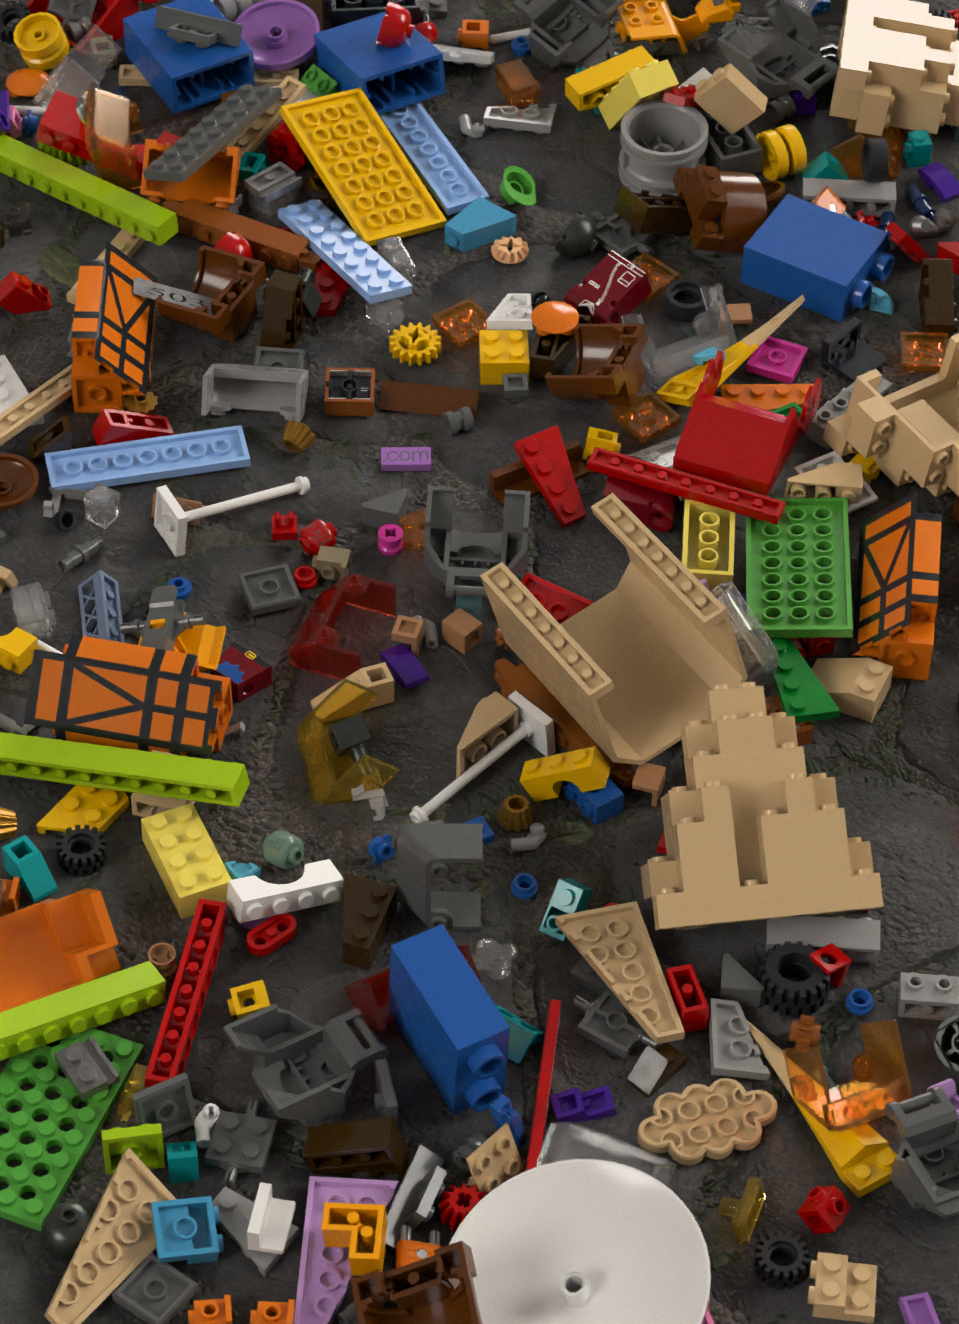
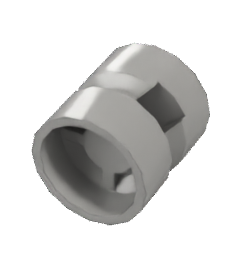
M213 0L212 2L223 16L231 22L235 21L243 11L253 5L252 0Z

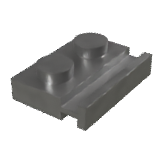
M281 161L244 180V187L258 199H263L264 204L302 185V178L300 176L297 177L295 172Z
M92 1035L88 1037L87 1041L82 1043L79 1041L54 1053L55 1061L82 1101L108 1089V1085L114 1082L116 1084L120 1083L119 1074Z

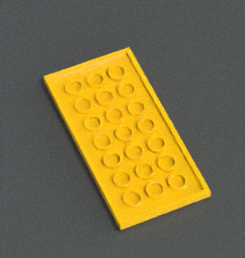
M361 87L281 106L279 113L355 233L369 246L445 227L446 218Z

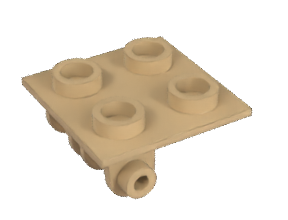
M505 1123L466 1158L472 1174L468 1178L466 1186L471 1188L476 1184L478 1192L485 1191V1195H488L496 1187L518 1175L524 1169L508 1123Z

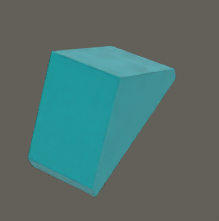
M827 151L807 164L804 172H801L802 182L803 178L849 180L847 168Z
M196 1141L166 1143L170 1184L199 1181Z

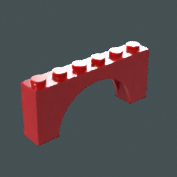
M56 90L39 122L35 141L142 181L145 144H122L97 135L78 116L76 110L78 98ZM164 131L156 140H158L157 143L164 144L165 147V143L174 145L182 137Z

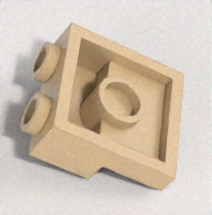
M818 1252L817 1260H811L809 1278L815 1279V1285L809 1286L807 1303L813 1304L812 1317L874 1323L877 1265L848 1262V1255Z

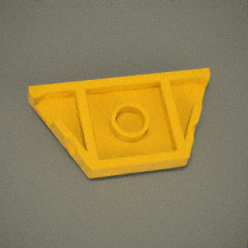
M75 785L36 824L37 832L45 834L46 830H52L67 834L66 829L69 827L75 830V825H80V829H84V825H89L90 830L95 827L98 829V833H103L130 806L129 797L125 791Z

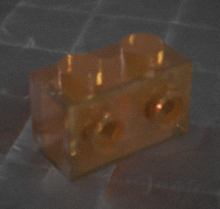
M521 59L496 65L495 83L511 106L514 105L518 108L538 103L540 84L537 79L533 78L529 67H526Z

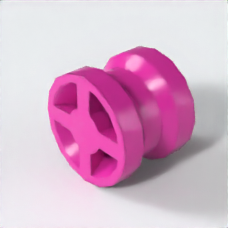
M396 524L381 526L378 530L379 551L386 556L400 554L403 550L402 528Z

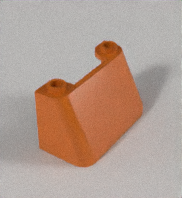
M145 139L141 197L153 203H160V200L183 202L186 199L192 198L209 205H215V207L229 210L230 206H234L241 161L239 147L227 146V150H224V152L221 149L184 182L145 180L143 171L151 165L152 161L164 154L165 150L173 146L170 143H165L164 147V144L157 143L158 140Z

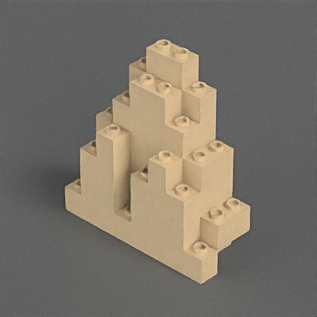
M847 0L837 47L836 60H839V66L829 115L856 120L855 132L882 136L884 128L889 126L915 131L926 130L927 133L937 134L939 126L944 124L959 127V41L956 40L958 29L954 28L955 19L932 16V13H928L929 4L915 1Z
M958 333L949 339L939 373L882 397L877 392L882 374L877 369L858 376L847 412L827 421L822 439L840 457L857 451L864 458L872 456L876 460L875 465L897 486L907 482L911 483L915 480L922 488L926 487L935 497L944 493H950L951 491L959 496Z
M755 682L739 683V688L728 689V684L711 686L712 690L704 694L708 724H705L704 720L688 721V726H684L681 729L687 786L673 787L672 790H668V793L661 797L667 856L652 857L647 860V864L641 866L644 900H652L655 930L675 929V931L699 929L715 924L806 915H815L816 917L840 915L849 911L884 907L880 873H874L870 841L862 842L861 837L847 838L844 808H838L835 777H826V773L810 774L807 777L803 746H798L795 716L786 717V712L772 713L767 716L764 687L755 686Z

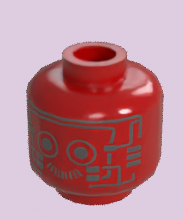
M317 519L300 531L301 538L298 540L309 556L312 554L318 556L320 546H336L335 536L338 532L330 521L325 523L323 520Z

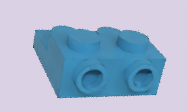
M211 1196L151 1202L158 1263L187 1260L188 1265L218 1261L219 1253L224 1251L222 1234H217L216 1225L219 1224L218 1206H213Z

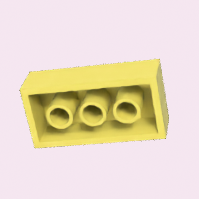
M658 59L653 60L642 69L639 67L632 68L626 72L627 76L619 80L618 85L611 88L612 92L603 97L604 100L598 105V108L609 130L621 126L622 118L634 106L647 101L663 100L664 92L673 90L679 84L668 59L661 62Z
M685 499L681 563L698 580L705 578L709 590L714 596L731 597L734 570L735 512Z
M193 802L141 819L142 840L181 919L195 914L199 898L226 902L228 883L231 878Z

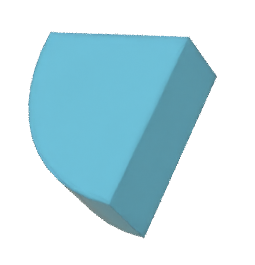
M873 287L869 310L892 315L894 303L891 297L883 290Z
M709 347L693 355L694 364L704 365L703 362L710 361V358L715 359L716 352L720 349Z
M236 861L224 863L231 880L253 875L256 877L261 876V869L253 863H236Z

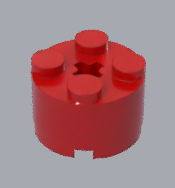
M283 119L267 137L268 157L275 163L283 162L291 170L297 172L309 159Z

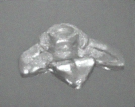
M481 939L476 943V953L464 958L473 972L485 971L490 978L502 979L509 975L512 968V960L517 957L518 949L513 943H506L501 946L494 939Z

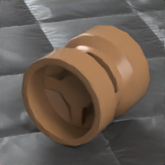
M157 943L149 949L148 961L154 965L166 982L172 980L177 973L176 950L168 943Z

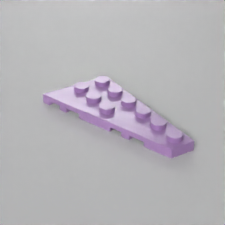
M309 1176L294 1324H331L351 1285L350 1279L355 1277V1275L351 1274L349 1263L350 1248L325 1247L321 1230L324 1202L385 1205L387 1212L399 1188V1181Z

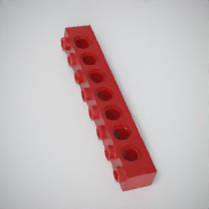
M199 898L144 1078L145 1089L182 1074L185 1071L228 926L226 902Z

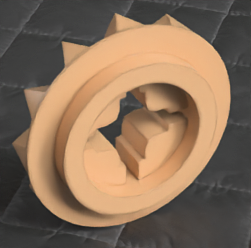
M511 235L510 238L502 236L501 240H495L491 252L493 257L499 262L516 264L528 257L529 248L527 242L522 241L521 237L513 238Z

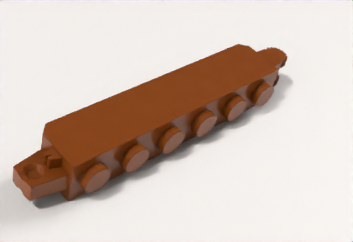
M192 198L186 199L182 203L167 200L162 204V207L176 213L178 233L216 245L226 233L230 232L233 234V232H236L248 241L253 259L298 274L300 267H307L312 271H316L322 262V258L309 250L308 240L305 237Z
M503 658L495 661L494 668L496 672L494 674V681L501 687V695L508 700V696L516 690L553 719L554 737L558 746L565 748L568 752L596 746L611 767L608 778L625 789L632 785L636 773L634 768L630 764L613 762L525 664H520L516 667Z

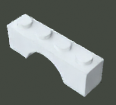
M330 859L305 864L303 876L289 884L268 883L255 875L230 880L226 903L239 923L341 901L344 879Z

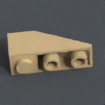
M835 462L787 478L783 497H847L848 503H859L863 489L862 464Z
M385 662L364 667L312 699L310 704L318 721L321 722L394 702V679Z

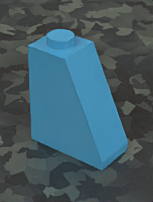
M479 196L445 224V243L465 252L492 243L497 239L501 240L502 236L507 238L516 233V215Z

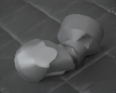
M939 208L932 218L934 222L929 218L918 215L911 219L908 228L914 237L938 236L944 231L952 230L957 223V218L949 210Z

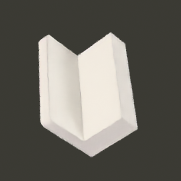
M261 1182L259 1184L247 1230L248 1249L283 1254L295 1211V1202L272 1198V1184Z

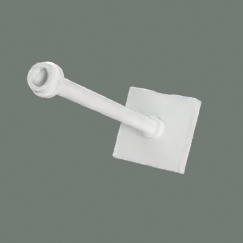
M298 476L293 483L187 512L183 511L166 485L156 488L154 526L174 556L185 555L187 522L295 492L304 495L310 491V482L307 477Z
M515 690L508 696V700L519 708L518 729L424 806L412 808L409 816L413 823H428V816L522 739L526 740L546 757L552 756L556 752L553 719Z

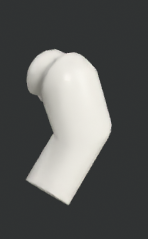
M206 1104L195 1119L196 1145L200 1148H207L211 1140L210 1131L215 1126L220 1113L216 1104Z

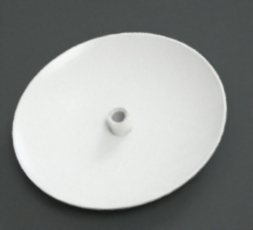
M574 1159L553 1162L527 1170L510 1178L486 1195L468 1213L450 1241V1244L463 1241L472 1249L477 1276L473 1277L482 1324H702L710 1296L711 1271L707 1246L699 1225L684 1202L672 1190L645 1172L627 1165L596 1159ZM574 1287H582L578 1292H570Z

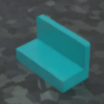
M496 1006L510 1027L507 1058L517 1064L522 1063L531 1044L541 1043L545 1033L504 1008Z

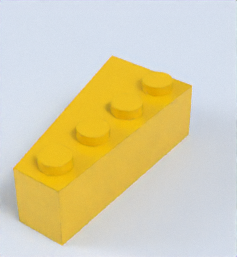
M642 45L565 78V96L579 111L596 108L604 100L603 97L612 92L611 88L618 85L621 78L627 76V71L635 67L645 68L646 64L653 61L654 58Z

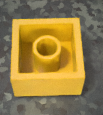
M479 330L480 385H502V374L527 373L529 384L528 330Z

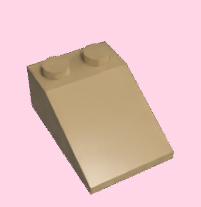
M817 658L811 670L835 702L840 712L871 723L890 689L893 666L871 658Z
M497 691L488 697L482 698L473 711L457 746L456 779L518 729L519 708Z

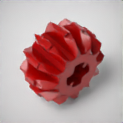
M464 1182L461 1188L451 1185L449 1192H443L440 1204L438 1205V1212L441 1215L443 1225H450L452 1232L457 1230L468 1213L486 1196L485 1191L478 1192L476 1184L471 1188H467Z

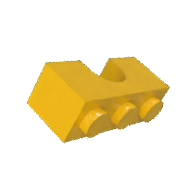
M18 627L11 633L0 636V665L7 670L21 674L32 663L34 649L39 650L38 638Z
M593 746L525 761L520 783L533 801L539 802L558 798L562 781L574 783L581 792L605 788L611 767L597 747Z

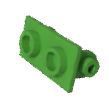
M314 64L300 79V82L306 84V87L318 97L340 92L336 88L338 83Z

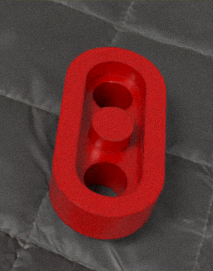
M288 913L274 915L253 928L246 937L248 951L255 956H265L291 940L297 932L295 918Z

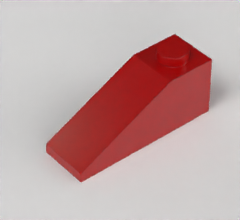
M106 408L102 409L91 428L97 445L175 434L166 416Z

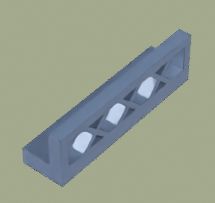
M98 570L78 585L83 636L125 643L124 634L120 631V624L123 622L118 581L102 570ZM94 586L90 595L88 596L87 590ZM95 602L96 605L90 615V610ZM97 621V626L92 634L91 631Z

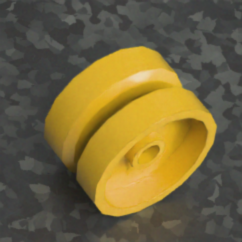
M38 12L30 14L19 22L13 33L14 42L23 60L30 68L41 69L42 71L52 69L64 61L70 50L69 41L63 32L60 22L50 13Z
M787 124L775 128V130L771 129L757 134L756 139L764 150L762 174L768 180L775 181L787 175L791 176L804 172L807 165V153L804 141L795 126Z

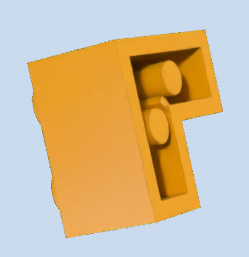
M324 1202L321 1230L325 1247L350 1248L349 1263L352 1275L361 1276L376 1270L383 1273L388 1226L385 1205Z

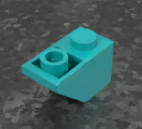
M26 835L2 847L4 869L13 879L14 877H20L21 888L34 903L58 891L55 880L41 852Z
M571 878L559 879L539 931L563 942L566 941L567 937L555 924V916L585 911L594 889Z

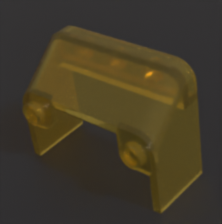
M344 679L301 721L297 731L312 798L323 805L353 801L351 789L359 787L362 783L365 791L381 789L399 772L398 767L366 754L356 763H354L351 754L337 758L327 734L330 725L360 713L363 717L362 712L379 696L378 692L348 679Z

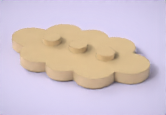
M729 1078L719 1079L713 1082L710 1087L702 1084H692L687 1086L682 1094L674 1092L665 1093L655 1100L653 1116L644 1119L639 1124L637 1132L638 1143L643 1149L651 1153L669 1152L673 1160L683 1165H695L701 1162L705 1156L716 1160L724 1159L732 1153L733 1149L741 1151L751 1150L760 1143L762 1127L770 1124L776 1117L777 1102L768 1092L762 1090L746 1092L741 1083Z

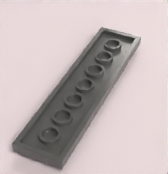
M251 84L240 86L238 91L227 97L225 102L217 106L211 114L204 117L197 126L191 128L184 137L176 141L177 143L165 150L164 154L158 159L152 161L151 165L143 171L145 180L184 182L283 96L281 88L271 87L270 85L259 87L252 86Z

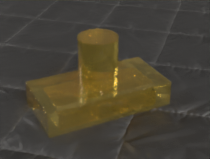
M135 1064L120 1095L116 1119L128 1121L134 1109L131 1095L146 1089L143 1086L147 1066Z
M749 1176L741 1199L722 1197L720 1200V1215L734 1217L732 1226L737 1242L749 1243L766 1198L761 1178Z

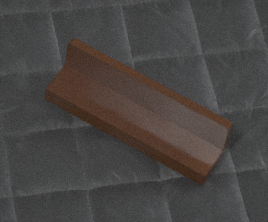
M382 380L379 409L442 416L444 412H456L459 408L468 406L473 414V418L476 419L481 391Z
M577 439L564 443L575 480L588 476L590 470L586 469V465L580 459L581 444ZM521 460L489 472V490L502 507H504L505 490L531 491L530 498L541 494Z

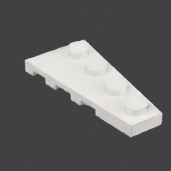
M0 355L1 414L29 394L5 355ZM42 416L29 426L44 424V417Z

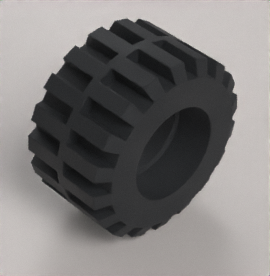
M785 941L784 945L778 943L774 945L773 950L768 949L765 952V957H762L758 982L765 987L763 1004L769 1005V1010L773 1013L778 1011L780 1016L786 1017L787 1014L791 1015V1018H798V1015L810 1016V1012L816 1013L819 1011L820 1006H824L826 1003L831 974H826L809 958V955L815 951L813 945L808 944L805 946L800 941H797L796 944H792L791 941ZM822 955L821 959L825 963L829 964V960L827 959V957L823 958ZM786 977H796V978H800V979H802V980H804V981H801V982H793V981H789V980H787V979H785V978H786Z

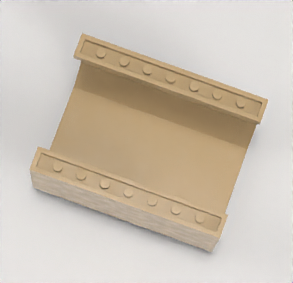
M612 493L592 505L591 509L593 514L626 547L630 563L614 591L559 624L503 562L481 574L480 578L507 645L613 762L643 765L682 740L681 729L684 726H688V721L704 720L705 724L708 723L704 694L712 690L711 686L728 684V689L739 688V683H744L748 675L727 608Z

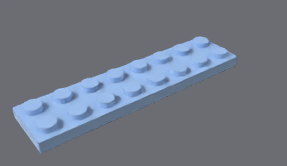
M420 102L379 114V117L414 171L447 216L461 212L479 196L489 201L488 193Z
M309 200L306 203L292 204L278 209V218L296 235L307 238L309 247L370 304L412 294V285L320 200Z
M242 425L44 453L50 487H54L55 490H63V488L88 490L251 466Z

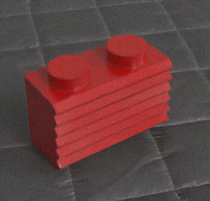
M687 964L668 968L665 980L685 1033L706 1029L709 1020V1006L693 965Z

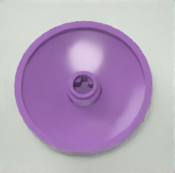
M295 0L261 1L247 8L235 20V23L243 25L241 37L253 50L254 68L263 71L286 70L306 61L315 52L314 34L321 32L315 13L305 4Z

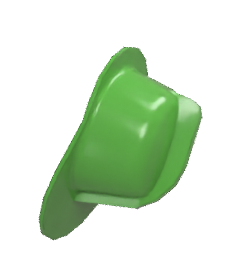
M517 166L507 167L499 186L500 193L507 201V204L533 206L536 203L535 182L530 174Z

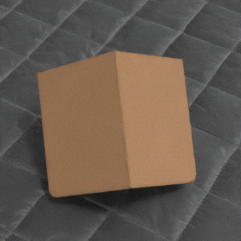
M750 303L721 304L720 326L723 338H732L733 325L752 323L753 317Z
M458 608L442 620V639L461 653L466 654L482 641L483 623L462 608Z
M398 615L391 633V640L411 644V652L416 658L424 642V620Z
M650 763L638 765L632 782L633 789L652 793L651 806L657 807L665 785L666 767Z

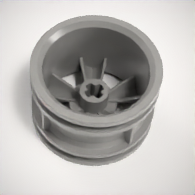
M663 100L643 102L627 111L621 121L620 143L622 149L619 154L618 175L623 185L628 186L629 190L636 193H641L642 189L649 190V195L661 197L662 193L678 196L672 180L678 168H695L696 165L706 166L704 152L707 148L709 128L705 117L693 107H683Z

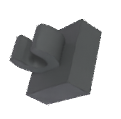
M527 373L502 374L504 398H511V403H521V397H529Z

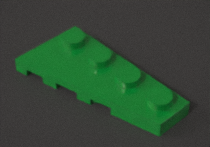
M790 638L763 640L762 649L767 653V664L782 710L786 712V717L795 716V723L839 718V708Z

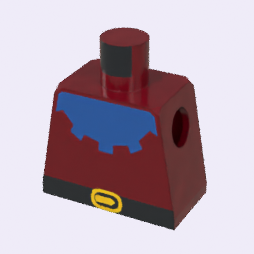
M234 641L220 656L218 668L212 670L211 675L229 677L231 679L232 699L236 702H242L272 684V665Z

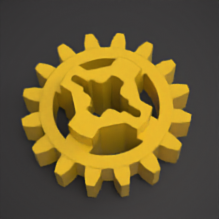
M420 322L417 326H413L412 323H409V327L400 325V331L394 329L393 335L389 337V352L393 353L394 359L400 357V363L408 361L409 366H412L413 363L421 366L422 361L429 364L431 363V358L437 359L438 353H441V336H438L437 330L431 331L430 325L422 327Z

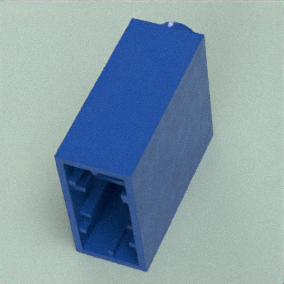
M175 0L162 5L228 21L211 0ZM157 7L123 18L125 54L173 114L234 94L242 85L251 84L254 86L253 50L242 37L238 47L217 42L210 45L209 48H201L195 46V43L190 41L188 43L176 42L173 37L167 36L168 31L155 28Z
M386 11L314 34L317 67L338 83L336 88L340 92L361 87L378 115L446 93L443 53L415 28L411 39L406 38L403 45L399 47L385 48L376 45Z
M787 194L744 246L741 283L789 302H793L803 295L805 301L800 306L843 322L854 306L860 309L866 306L875 280L884 282L888 278L894 263V256L886 253L889 233Z
M443 924L391 945L388 1013L453 1115L471 1107L475 1112H483L490 1109V1104L499 1098V1095L503 1094L505 1090L510 1035L509 1025Z

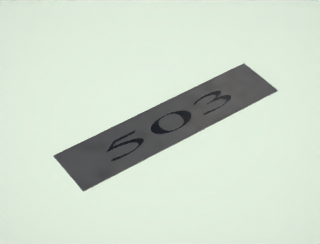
M134 277L133 294L154 300L158 296H162L164 301L192 309L205 305L208 308V313L212 314L211 302L215 300L214 298Z

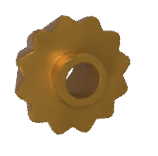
M147 392V395H128L124 399L125 408L129 412L154 415L158 406V397L153 396V392Z
M290 420L285 426L282 438L283 445L286 448L299 454L317 440L315 434L311 432L307 425Z
M514 794L513 796H508L503 801L497 820L501 822V827H506L508 831L515 830L520 832L522 829L527 830L528 826L533 824L535 814L526 797Z
M0 807L1 842L14 837L17 832L15 812Z

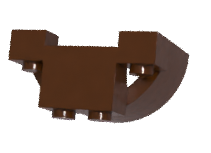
M696 165L695 168L679 167L672 179L678 197H684L693 224L690 235L695 250L743 254L746 243L767 220V201L764 188L760 180L751 173L718 170L717 167ZM719 214H722L721 226L719 228L715 220Z
M203 245L198 250L197 274L190 292L214 298L215 300L211 302L212 314L208 313V308L205 305L192 309L164 301L162 296H158L155 300L157 310L167 320L212 332L214 337L235 342L258 314L255 291L267 278L265 262Z
M644 323L577 324L573 329L576 343L573 375H552L548 372L545 379L551 393L560 400H607L608 405H618L620 407L632 405L646 380L641 352L648 341Z
M459 1241L434 1250V1256L385 1273L376 1270L350 1279L358 1323L482 1324L473 1277H476L477 1273L471 1247L465 1242ZM391 1299L398 1305L399 1309H383V1305Z

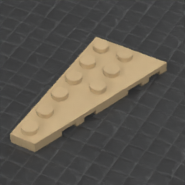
M637 901L555 916V924L656 1044L684 1039L685 1031Z
M130 1148L124 1151L44 1316L51 1324H81L156 1248L151 1202L176 1200V1198Z

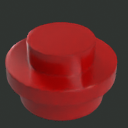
M300 566L292 575L296 587L299 589H311L318 582V575L310 566Z

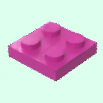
M769 336L752 353L746 364V371L792 384L808 355L809 348Z

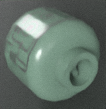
M277 830L268 835L264 840V858L267 862L284 870L292 869L303 859V842L295 835L284 830Z

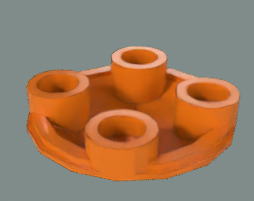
M36 68L16 70L6 79L9 95L14 98L22 96L41 99L44 97V91L50 86L48 74Z
M549 301L536 306L532 311L531 319L536 327V332L541 336L549 334L569 336L574 333L573 329L579 322V315L577 310L567 303Z

